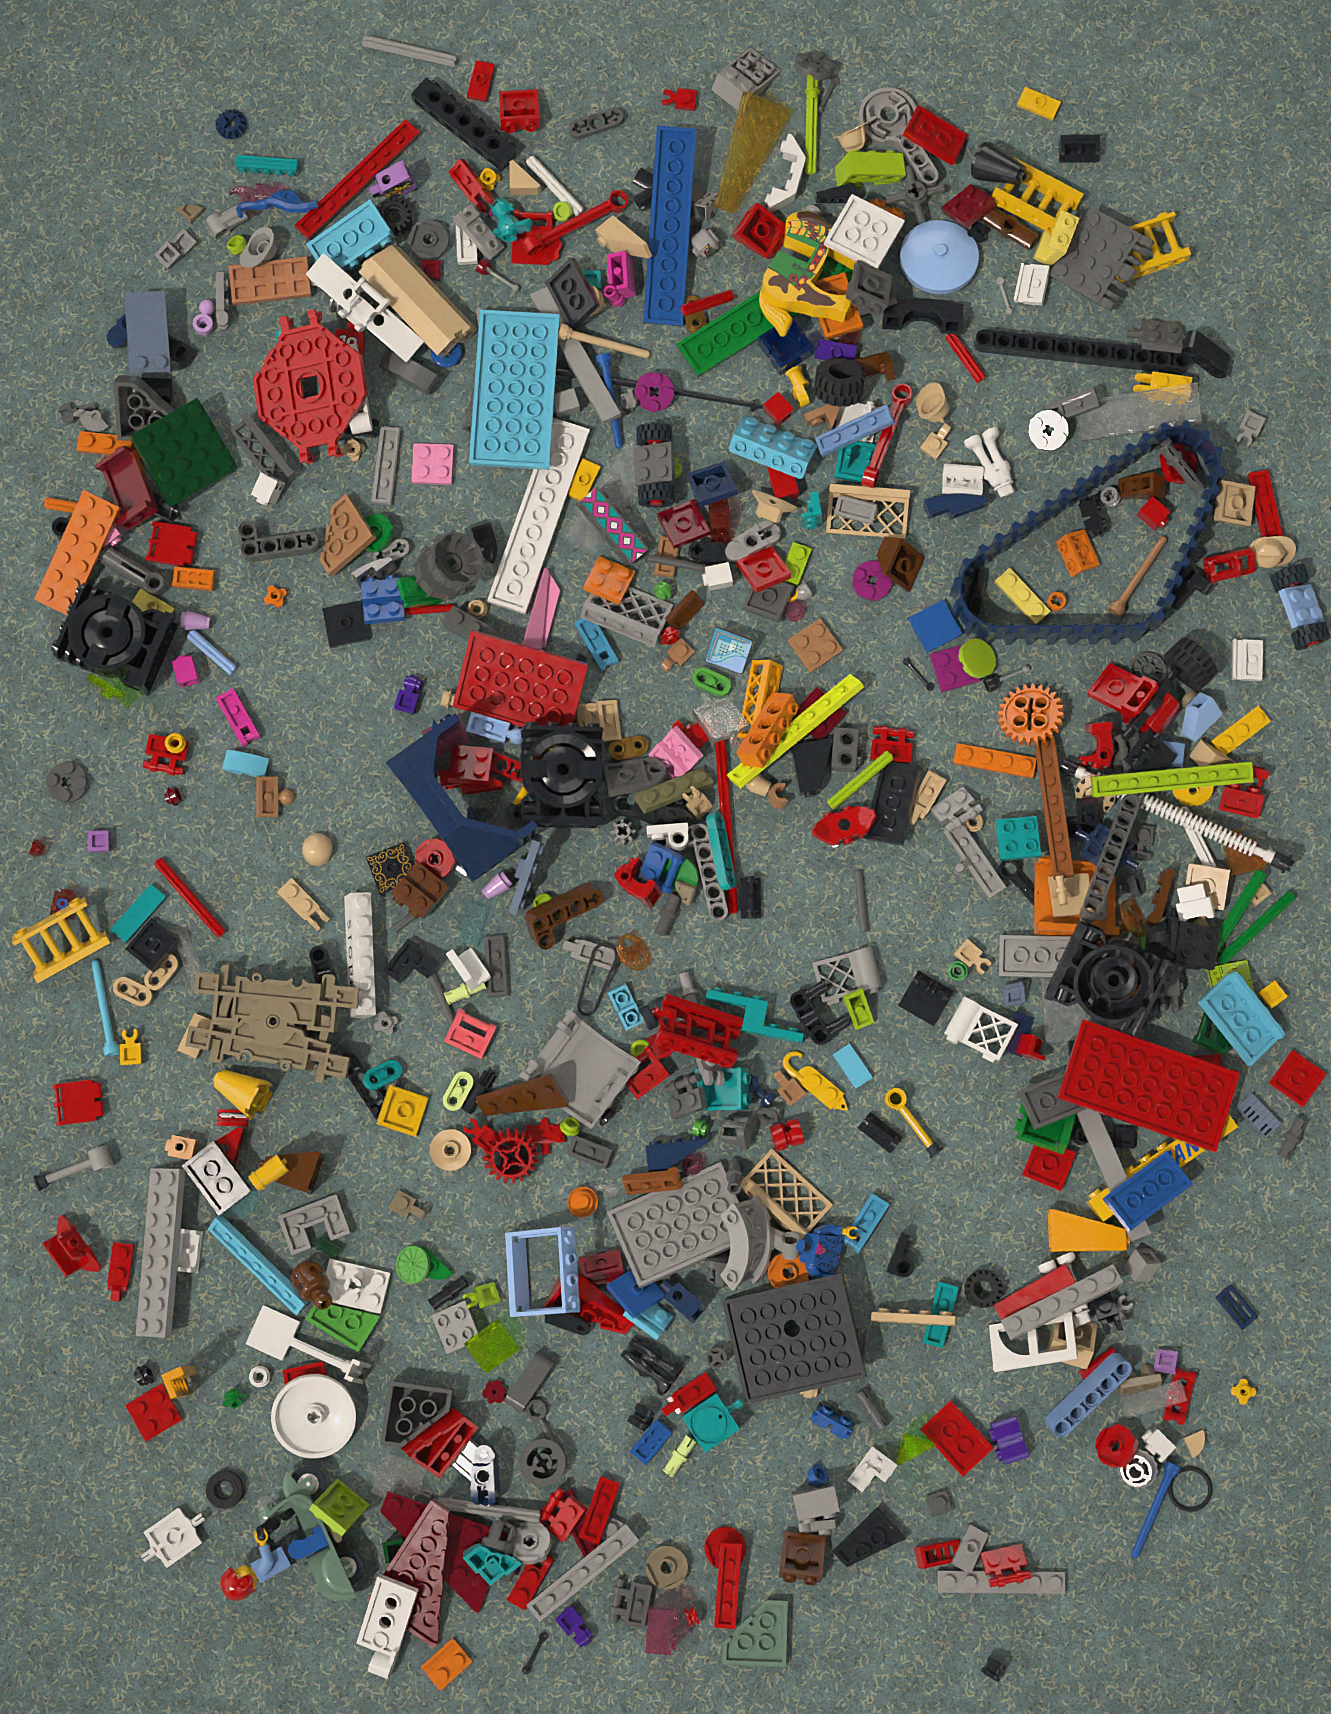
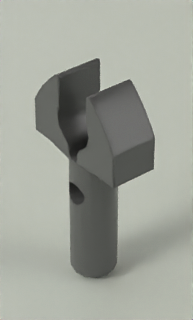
M67 402L59 408L58 412H71L68 416L60 417L63 422L71 424L75 423L76 417H73V414L78 409L93 411L97 410V406L95 403L75 408L71 406L70 402Z

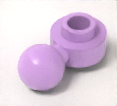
M203 300L199 305L201 314L193 319L194 330L199 335H207L213 330V322L209 315L214 312L215 305L210 300ZM202 324L207 325L205 328L200 327Z

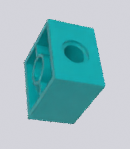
M715 1393L681 1418L706 1453L740 1430L730 1414L741 1408L744 1404L741 1399H737L725 1407L717 1393Z

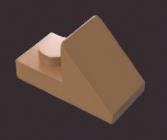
M830 404L824 405L804 414V422L807 427L810 425L815 427L822 424L825 419L829 429L832 430L841 407L830 406Z

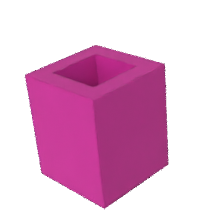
M181 655L172 661L176 679L181 688L200 683L192 656Z

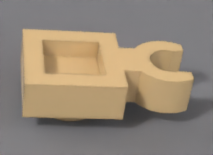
M691 786V795L687 796L683 793L682 796L688 801L686 807L699 820L713 806L702 792Z
M968 939L954 954L968 968L972 964L975 965L976 971L981 975L984 974V971L980 968V965L982 963L989 967L991 965L988 959L979 957L983 952Z

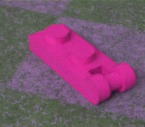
M233 688L216 697L218 704L243 747L248 745L249 741L261 738ZM248 727L250 732L243 735L241 731Z

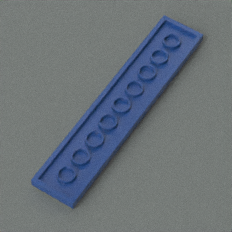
M658 125L656 127L648 248L652 257L647 258L643 323L683 326V315L680 307L684 304L696 129Z

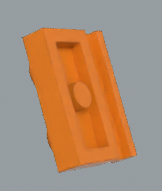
M452 1638L421 1666V1669L424 1670L441 1691L468 1667L473 1660Z

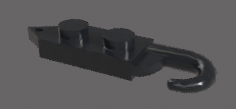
M626 794L618 795L612 801V808L618 815L638 818L641 821L677 824L693 818V815L681 808L680 804L670 803L644 814L637 802L633 804L632 809L621 808L618 805L620 799L627 797Z

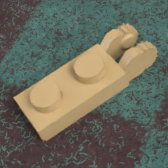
M292 878L277 891L305 922L308 921L316 931L320 929L319 924L310 918L315 912L320 915L323 921L328 922L330 920L319 909L320 906Z

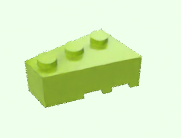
M851 150L835 166L837 186L854 183L855 187H862L861 183L874 182V185L899 183L906 176L903 153H895V151L880 153L875 150L868 152Z

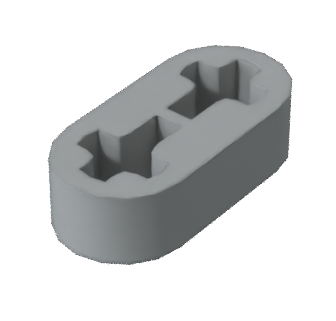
M404 539L392 541L385 549L373 553L374 561L379 560L377 558L380 557L379 553L381 552L384 555L391 553L385 558L391 557L393 562L407 557L410 553L408 542ZM397 545L406 546L403 553H400V551L393 553V551L398 549Z

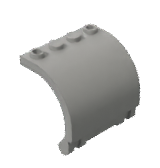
M568 1009L565 1013V1018L556 1025L558 1030L534 1061L530 1059L527 1063L529 1066L525 1071H521L518 1076L524 1081H529L552 1074L569 1100V1107H562L561 1109L592 1129L593 1126L599 1123L604 1111L611 1107L616 1095L625 1088L628 1079L637 1072L641 1062L605 1039Z

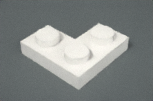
M871 1447L847 1481L863 1492L875 1475L883 1482H886L893 1474L897 1465L877 1449Z

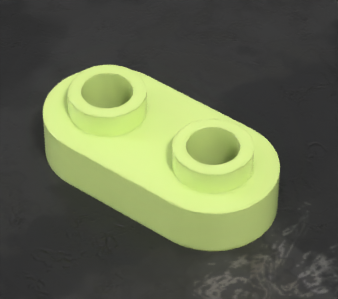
M457 1073L443 1096V1104L448 1110L457 1111L461 1109L474 1085V1080L469 1073ZM461 1079L467 1080L466 1086L460 1085ZM452 1097H456L458 1100L455 1105L450 1103Z

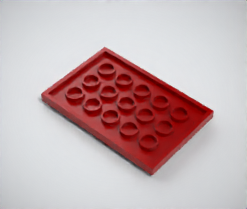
M472 630L453 707L508 722L519 727L524 726L526 722H539V725L543 726L547 725L548 722H558L559 726H565L567 723H574L589 663Z

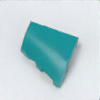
M480 1543L469 1547L463 1552V1559L476 1574L479 1573L490 1586L502 1576H508L522 1564L519 1559Z

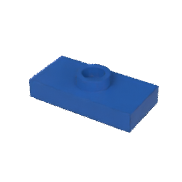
M656 1419L630 1450V1453L646 1466L673 1432Z

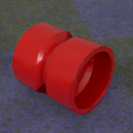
M797 1118L786 1121L785 1125L778 1123L769 1126L777 1152L788 1149L789 1145L795 1147L805 1144Z

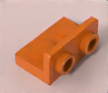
M1085 529L1065 534L1056 541L1058 550L1071 577L1100 566Z

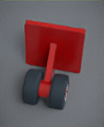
M663 996L655 1000L656 1007L649 1009L645 1005L639 1008V1013L649 1030L658 1026L656 1020L660 1026L666 1027L662 1016H659ZM674 1029V1034L682 1036L683 1032ZM656 1034L646 1039L658 1059L668 1057L675 1052L674 1050L655 1045Z

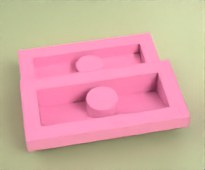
M676 726L654 747L648 756L659 759L665 764L667 777L671 780L688 773L704 755Z

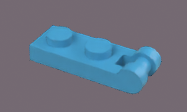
M582 618L574 622V626L600 672L606 670V667L611 664L619 663L599 625ZM606 652L608 657L602 660L600 655Z
M872 1193L851 1225L858 1230L851 1229L849 1231L850 1236H853L854 1232L862 1237L857 1241L845 1235L843 1244L845 1246L848 1244L854 1248L853 1251L859 1253L890 1204Z

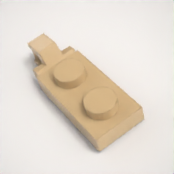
M930 770L916 792L909 824L914 826L918 817L924 819L925 815L928 814L946 782V779Z

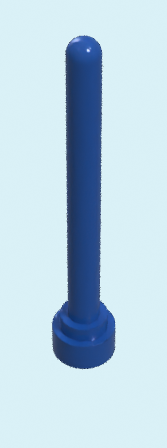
M611 353L596 355L597 364L602 368L605 387L615 402L610 373L611 362H613ZM616 418L611 421L615 447L621 449L623 442L619 419Z
M1165 1461L1163 1466V1473L1165 1475L1131 1552V1556L1135 1559L1140 1556L1172 1478L1179 1475L1181 1467L1171 1462Z

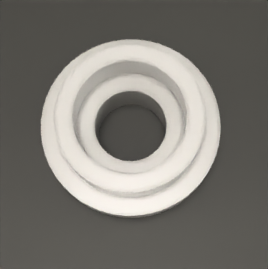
M263 1366L254 1367L249 1374V1380L255 1387H264L270 1381V1372ZM259 1372H261L264 1375V1378L261 1381L257 1380L256 1375Z

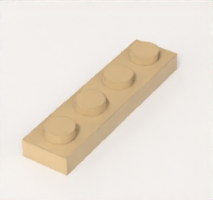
M878 1308L877 1312H872L871 1321L958 1326V1317L952 1316V1312H940V1315H932V1311H919V1314H911V1310L899 1309L898 1313H890V1309Z

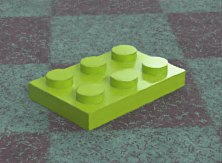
M337 1478L311 1505L309 1510L313 1512L315 1517L330 1526L332 1531L343 1536L367 1510L370 1504Z

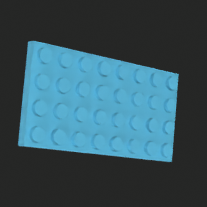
M480 310L469 465L549 470L559 314Z

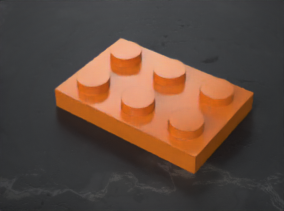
M845 272L817 280L814 285L829 294L846 295L848 280ZM851 305L844 323L829 318L817 317L825 340L863 329V323L857 306Z

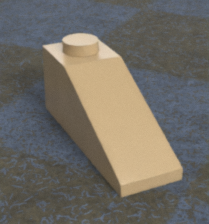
M611 216L595 229L598 235V243L603 248L607 247L611 252L626 251L632 256L652 257L647 243L614 216Z

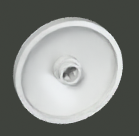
M320 1374L303 1375L288 1382L277 1394L271 1412L272 1428L278 1441L291 1453L304 1458H322L340 1450L350 1439L356 1422V1407L349 1391L337 1380Z

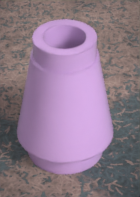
M187 610V612H182L180 628H185V630L209 629L210 617Z
M502 871L490 880L485 888L482 889V892L490 899L510 889L513 883L508 875Z

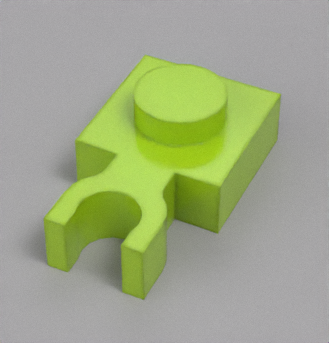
M494 1282L478 1286L473 1289L474 1293L470 1292L462 1296L463 1299L470 1298L472 1303L466 1306L467 1309L479 1304L481 1309L501 1302Z

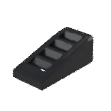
M849 183L816 192L815 201L816 203H847L852 194L857 197L858 195L854 183Z

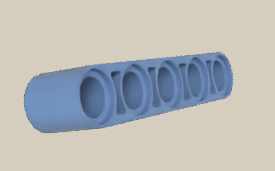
M1119 1353L1109 1355L1046 1416L1045 1423L1047 1427L1057 1437L1068 1435L1131 1374V1364Z

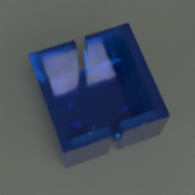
M793 317L792 325L786 336H780L775 327L760 335L758 339L759 347L767 358L771 357L770 362L780 376L813 355L814 346L805 333L801 334L802 329Z

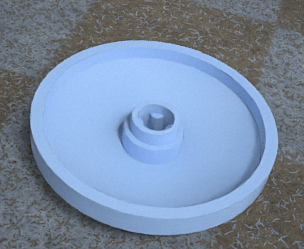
M933 220L916 226L906 235L900 250V266L905 277L918 289L932 294H948L960 290L972 280L978 267L979 251L975 240L967 235V230L949 221Z

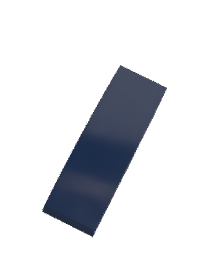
M947 494L925 499L923 507L928 519L947 513L951 520L987 507L989 500L986 497L977 495Z

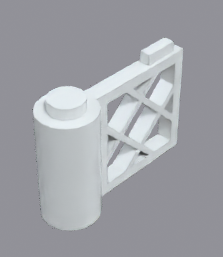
M963 997L944 1034L949 1042L956 1045L958 1042L963 1043L983 1053L982 1058L994 1063L995 1060L1000 1061L1018 1024L980 1006L971 999ZM985 1013L991 1016L993 1024L981 1027L979 1020L982 1014ZM1007 1024L1012 1027L1008 1034L999 1035L998 1025ZM995 1027L998 1037L986 1041L983 1030ZM981 1031L984 1042L974 1044L969 1041L973 1033ZM999 1040L1001 1048L996 1055L989 1051L987 1044Z

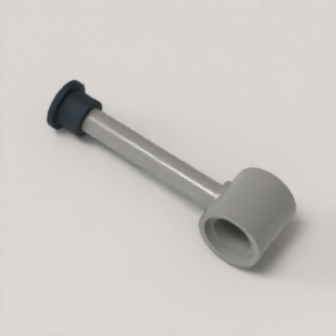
M105 1145L88 1151L89 1159L48 1175H34L33 1179L38 1191H42V1188L49 1186V1183L90 1167L93 1168L94 1172H99L114 1166L108 1146Z

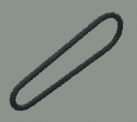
M604 942L596 945L591 953L577 1002V1009L584 1016H590L597 1010L617 962V950L610 943ZM600 946H609L615 953L613 964L594 1009L590 1013H584L580 1009V1003L595 951Z

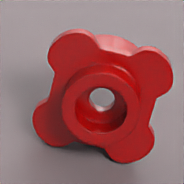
M668 627L662 630L661 644H675L680 639V630H676L675 627Z

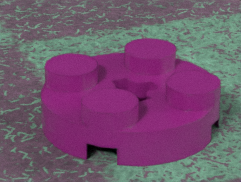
M649 371L644 373L638 379L634 390L637 402L642 408L650 412L661 411L667 408L674 396V384L670 377L662 372ZM650 387H658L660 389L658 391L659 395L652 396L650 394Z
M867 561L859 565L854 571L852 586L855 593L862 599L878 601L888 594L892 586V580L882 573L879 561ZM870 576L877 578L875 586L867 584Z

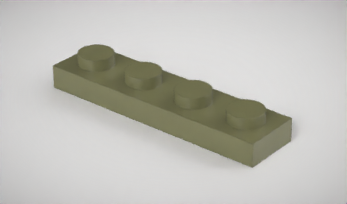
M701 767L636 793L634 799L645 814L683 799V793L687 796L691 795V786H694L700 792L712 787L714 781L704 767Z

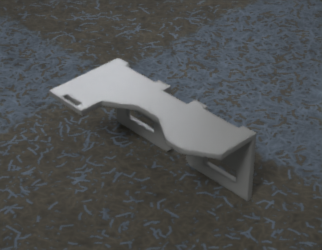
M709 191L703 196L704 199H700L694 204L705 207V222L711 218L710 214L713 208L720 206L722 201L721 193Z

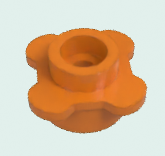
M273 585L269 586L264 602L267 605L272 604L278 608L282 607L284 596L287 594L286 590L283 588L277 589Z

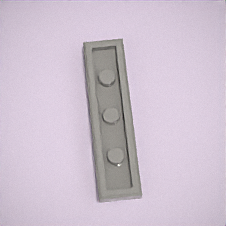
M381 426L372 504L392 506L401 428Z

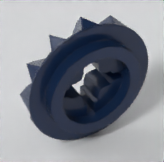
M226 109L225 112L219 113L217 120H215L217 132L225 139H237L244 134L247 128L246 118L242 112L235 109ZM226 120H229V121H233V120H234V124H235L236 128H235L234 126H231V125H230L229 127H227L228 124H227Z

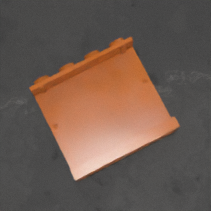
M1043 856L1036 861L1034 866V935L1071 937L1080 919V915L1053 917L1048 877L1053 876L1050 856ZM1072 859L1074 874L1088 873L1089 881L1091 882L1096 865L1085 859L1081 861H1073ZM1114 876L1108 891L1107 917L1104 920L1090 922L1104 930L1106 939H1116L1119 936V927H1115Z

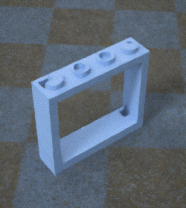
M557 1227L505 1233L510 1317L580 1312L575 1227ZM558 1235L562 1307L530 1309L526 1238Z

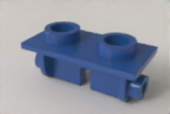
M818 1403L816 1410L811 1416V1419L814 1420L813 1423L825 1430L829 1423L833 1425L829 1432L840 1439L845 1438L847 1440L855 1426L849 1417L837 1414L832 1407L826 1404Z

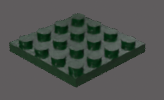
M198 397L128 436L169 507L238 468Z

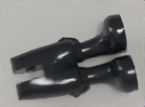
M632 1338L628 1345L636 1352L641 1353L639 1358H636L634 1354L624 1349L620 1356L639 1372V1376L650 1377L657 1385V1393L663 1396L671 1386L672 1380L657 1372L652 1365L658 1366L675 1379L684 1367V1363L681 1361L668 1362L662 1359L659 1350H654Z

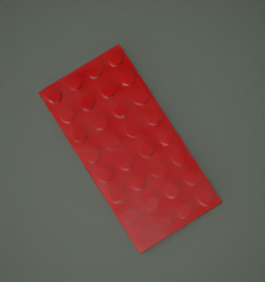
M1082 1019L1057 1099L1216 1153L1240 1073Z

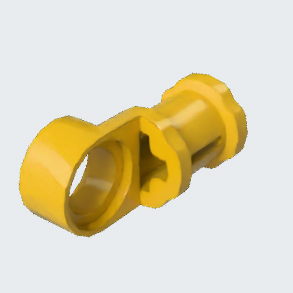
M795 366L786 371L785 375L790 378L793 384V396L795 401L797 400L799 403L797 404L798 407L801 408L810 404L804 389L809 385V381L805 380L801 372L802 367Z

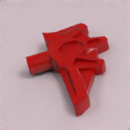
M543 1118L539 1125L533 1127L530 1124L527 1125L526 1130H524L526 1131L525 1138L530 1135L533 1138L530 1143L536 1142L542 1145V1155L550 1154V1144L566 1142L560 1129L561 1123H558L557 1126L548 1124L547 1118ZM506 1141L505 1145H511L515 1141Z

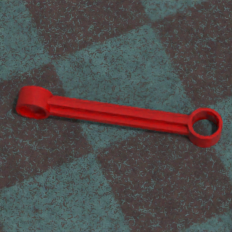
M615 190L610 194L607 201L540 235H531L523 241L522 246L528 255H533L543 249L545 245L610 212H623L627 208L628 196L621 190ZM621 197L625 204L620 207L612 204L611 199Z
M898 384L892 390L893 404L890 411L895 424L882 430L870 464L864 471L862 486L874 489L877 484L879 470L902 410L912 401V389L907 384ZM900 391L909 394L904 399H899L895 395Z

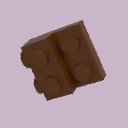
M417 861L408 874L402 877L391 891V894L394 896L392 900L401 907L405 904L409 908L408 913L414 918L418 919L421 917L425 919L450 886Z
M784 1531L779 1577L783 1578V1581L787 1583H795L796 1580H803L804 1584L810 1586L817 1585V1582L821 1583L826 1536Z

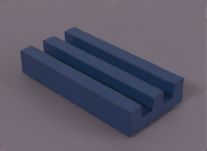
M1232 1284L1228 1285L1227 1288L1214 1297L1241 1330H1244L1258 1318V1315ZM1229 1291L1233 1293V1295L1248 1311V1313L1252 1316L1251 1318H1248L1244 1314V1312L1239 1308V1306L1234 1302V1300L1229 1296ZM1223 1296L1244 1319L1245 1323H1242L1240 1319L1235 1315V1313L1224 1302V1300L1222 1299Z

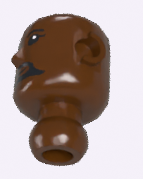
M312 1260L298 1264L291 1273L290 1281L304 1301H313L317 1309L324 1310L332 1304L333 1297L328 1292L330 1281L321 1266Z

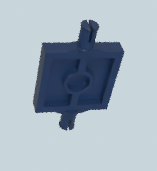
M1101 823L1090 834L1078 828L1075 836L1085 841L1084 848L1079 856L1097 865L1110 829ZM1113 838L1115 842L1120 843L1119 840ZM1129 839L1126 841L1114 876L1125 864L1135 870L1140 862L1129 857L1130 851L1135 844ZM1106 856L1108 859L1114 860L1111 856Z

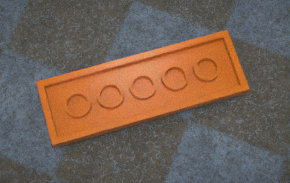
M83 490L35 596V600L68 616L67 609L76 598V588L79 584L88 583L121 507Z

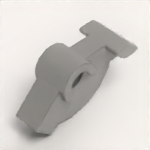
M78 409L73 414V417L80 418L82 425L89 431L103 432L108 428L101 417V413L97 410L86 411Z

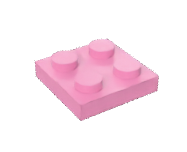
M413 444L412 484L452 485L454 446L445 444Z

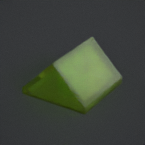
M901 1432L893 1461L897 1466H900L935 1447V1444L932 1441Z

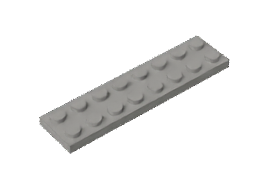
M150 1168L136 1336L171 1338L185 1182L184 1169Z

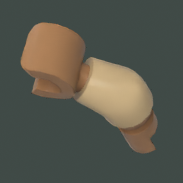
M759 773L745 785L752 793L764 797L768 795V801L774 808L783 809L788 805L789 801L786 798H779L776 795V792L783 791L785 783H777L771 786V782Z

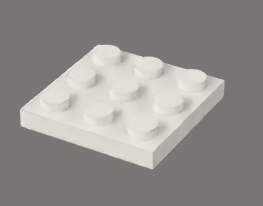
M852 194L825 239L824 245L854 261L859 260L878 269L903 227L905 220Z

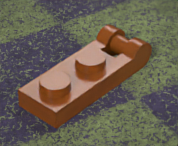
M671 1167L667 1171L623 1175L622 1183L627 1195L678 1190L684 1185L680 1172L676 1167Z

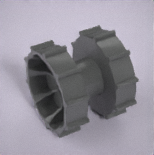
M453 529L442 536L437 535L432 540L434 542L432 546L428 547L426 545L420 550L421 555L412 566L415 567V584L418 583L422 590L427 593L426 597L432 596L445 602L456 595L461 596L466 592L464 589L466 586H473L479 581L477 579L478 576L486 568L482 554L484 549L480 548L477 542L471 538L472 534L466 535ZM446 563H449L452 569H450Z

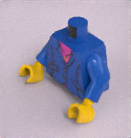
M824 1224L816 1228L813 1233H806L804 1240L797 1242L796 1250L801 1252L799 1260L805 1264L806 1270L813 1279L836 1274L844 1240L841 1234L846 1235L850 1239H856V1236L849 1235L851 1229L858 1230L856 1227L848 1226L842 1228V1226Z

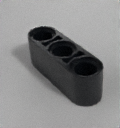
M1194 330L1188 331L1181 350L1182 353L1211 376L1221 379L1225 378L1231 363V356L1202 333Z

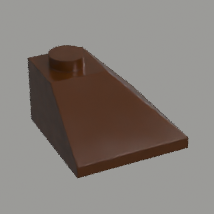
M884 536L877 552L882 573L903 590L910 592L925 556L901 538Z

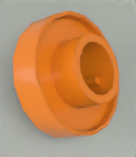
M588 1187L574 1189L568 1197L569 1210L577 1217L585 1218L591 1216L598 1207L597 1195Z

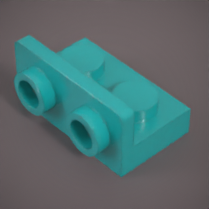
M818 491L810 492V499H807L808 512L801 514L802 528L806 527V529L812 530L818 528V525H822Z

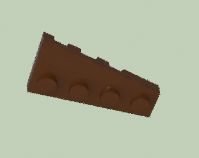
M552 1074L486 1093L476 1098V1103L485 1116L569 1107V1100Z

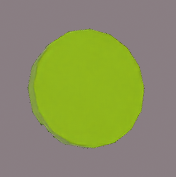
M975 638L968 640L961 646L959 661L962 662L964 666L962 668L966 673L975 678H983L993 672L996 666V658L990 645L983 640Z

